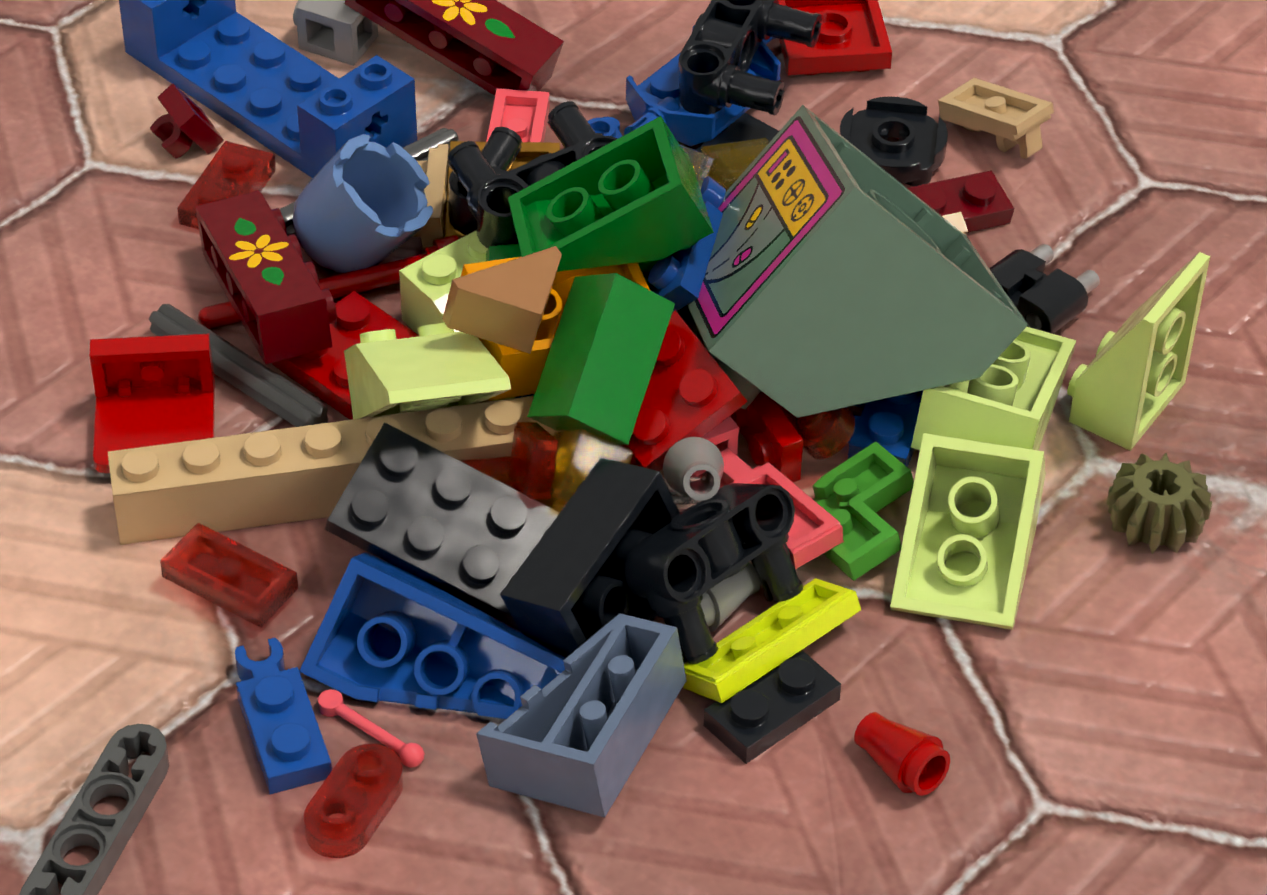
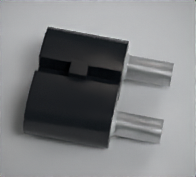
M1041 244L1031 252L1023 249L1014 250L989 269L1027 322V327L1054 334L1086 309L1088 305L1087 294L1100 284L1099 276L1095 271L1086 270L1080 276L1074 278L1057 268L1049 275L1043 273L1044 267L1054 258V252L1049 245Z

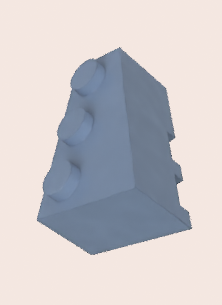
M620 613L564 659L565 670L544 688L541 689L533 685L521 695L522 706L500 725L489 722L476 733L490 787L600 817H606L687 681L677 627Z

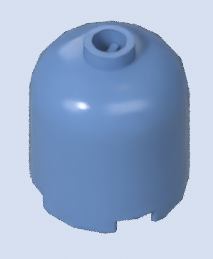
M366 134L349 139L310 180L295 201L293 226L296 237L306 254L321 267L335 273H347L378 265L421 230L433 214V207H427L428 202L424 192V188L430 184L427 175L416 159L394 142L386 148L376 142H370L369 139L371 137Z

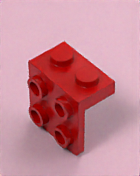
M209 334L90 339L89 357L96 396L93 461L94 467L98 472L110 473L108 451L214 438L215 380Z

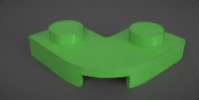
M876 441L823 475L812 486L815 494L813 500L836 518L843 528L844 542L823 554L853 581L901 550L902 545L898 532L876 512L913 489L914 484L911 470Z

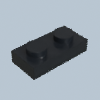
M801 650L725 702L720 703L716 701L705 708L703 726L747 764L840 700L841 683Z

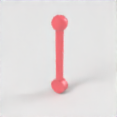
M329 689L323 691L318 696V707L322 715L327 717L338 715L399 754L401 763L406 767L414 768L423 762L425 753L419 744L404 743L344 704L343 696L339 691Z

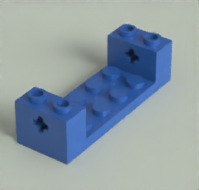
M119 0L125 52L170 83L176 85L179 89L311 178L323 168L349 139L362 134L369 135L371 137L369 139L370 142H376L386 148L393 142L403 148L417 141L415 79L378 55L338 78L236 12L235 0Z

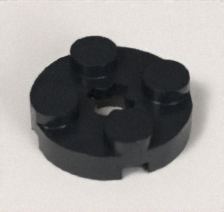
M877 97L868 100L866 109L858 111L853 115V107L844 115L840 124L841 136L897 181L910 186L928 184L931 181L933 171L940 167L944 161L948 131L945 122L940 117L937 123L927 115V106L918 101L902 97ZM888 137L899 138V142L888 141Z

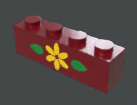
M345 0L344 3L494 96L496 88L539 91L552 77L564 43L560 38L497 0Z
M260 190L195 206L203 255L265 365L333 347L329 324L337 322V312L332 294L329 289H320L317 272L311 261L303 262L298 239L295 234L287 236L285 222L279 208L271 209Z

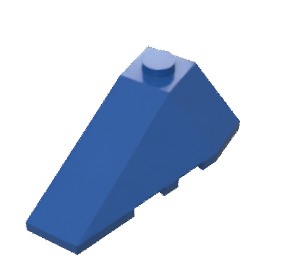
M364 552L351 558L299 672L357 700L394 702L415 705L418 708L433 710L439 708L477 713L479 716L507 719L522 706L521 695L533 685L541 689L544 688L565 670L563 660L566 658L427 581Z

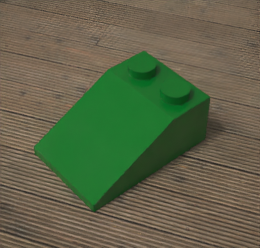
M661 116L508 197L522 257L556 246L562 254L557 272L662 260L679 250L690 248L700 239L714 233L693 165Z

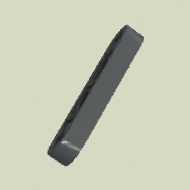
M134 724L118 730L112 736L21 888L19 895L99 894L167 775L170 766L165 736L159 729L151 725ZM142 752H149L150 756L140 754ZM127 757L137 758L131 768L132 779L128 777L129 765ZM108 796H119L128 802L122 811L112 815H102L93 810V806L97 801ZM78 846H91L99 851L98 856L92 862L85 865H70L63 860L69 850ZM58 882L63 885L61 892L59 891Z

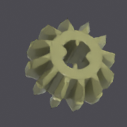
M1141 453L1135 464L1122 463L1120 471L1117 472L1116 478L1113 481V486L1109 487L1107 497L1112 530L1126 533L1128 546L1139 542L1148 544L1152 554L1160 545H1165L1177 553L1184 542L1196 543L1199 535L1203 532L1206 520L1210 517L1212 501H1210L1211 493L1207 491L1206 475L1192 473L1190 460L1178 464L1170 462L1167 453L1160 460L1155 461Z

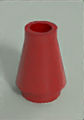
M872 712L865 716L856 728L854 734L855 744L871 756L903 793L915 792L917 795L925 796L938 788L945 779L950 767V755L943 749L942 741L938 737L886 719L877 712Z

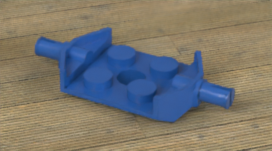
M770 37L769 40H762L747 73L775 81L780 80L781 62L766 45L775 39L774 37ZM679 53L638 86L634 82V77L629 75L626 78V101L635 122L624 129V135L661 116L677 141L687 146H693L712 140L750 108L732 104L731 107H723L720 111L709 115L686 111L681 106L679 100Z

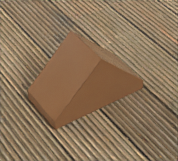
M554 246L452 279L442 318L450 329L530 354L552 291L562 256L561 252Z

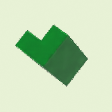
M617 273L575 277L527 417L556 431H579L606 445H628L675 303Z

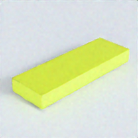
M817 578L813 579L803 586V590L798 595L786 601L778 602L717 642L718 651L709 659L697 664L685 663L684 668L687 681L683 688L717 702H725L861 611L856 591Z

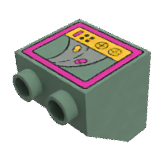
M804 105L798 109L726 191L723 202L718 208L723 213L699 297L676 311L748 401L740 408L746 409L761 392H764L797 418L980 378L1028 326L965 234Z

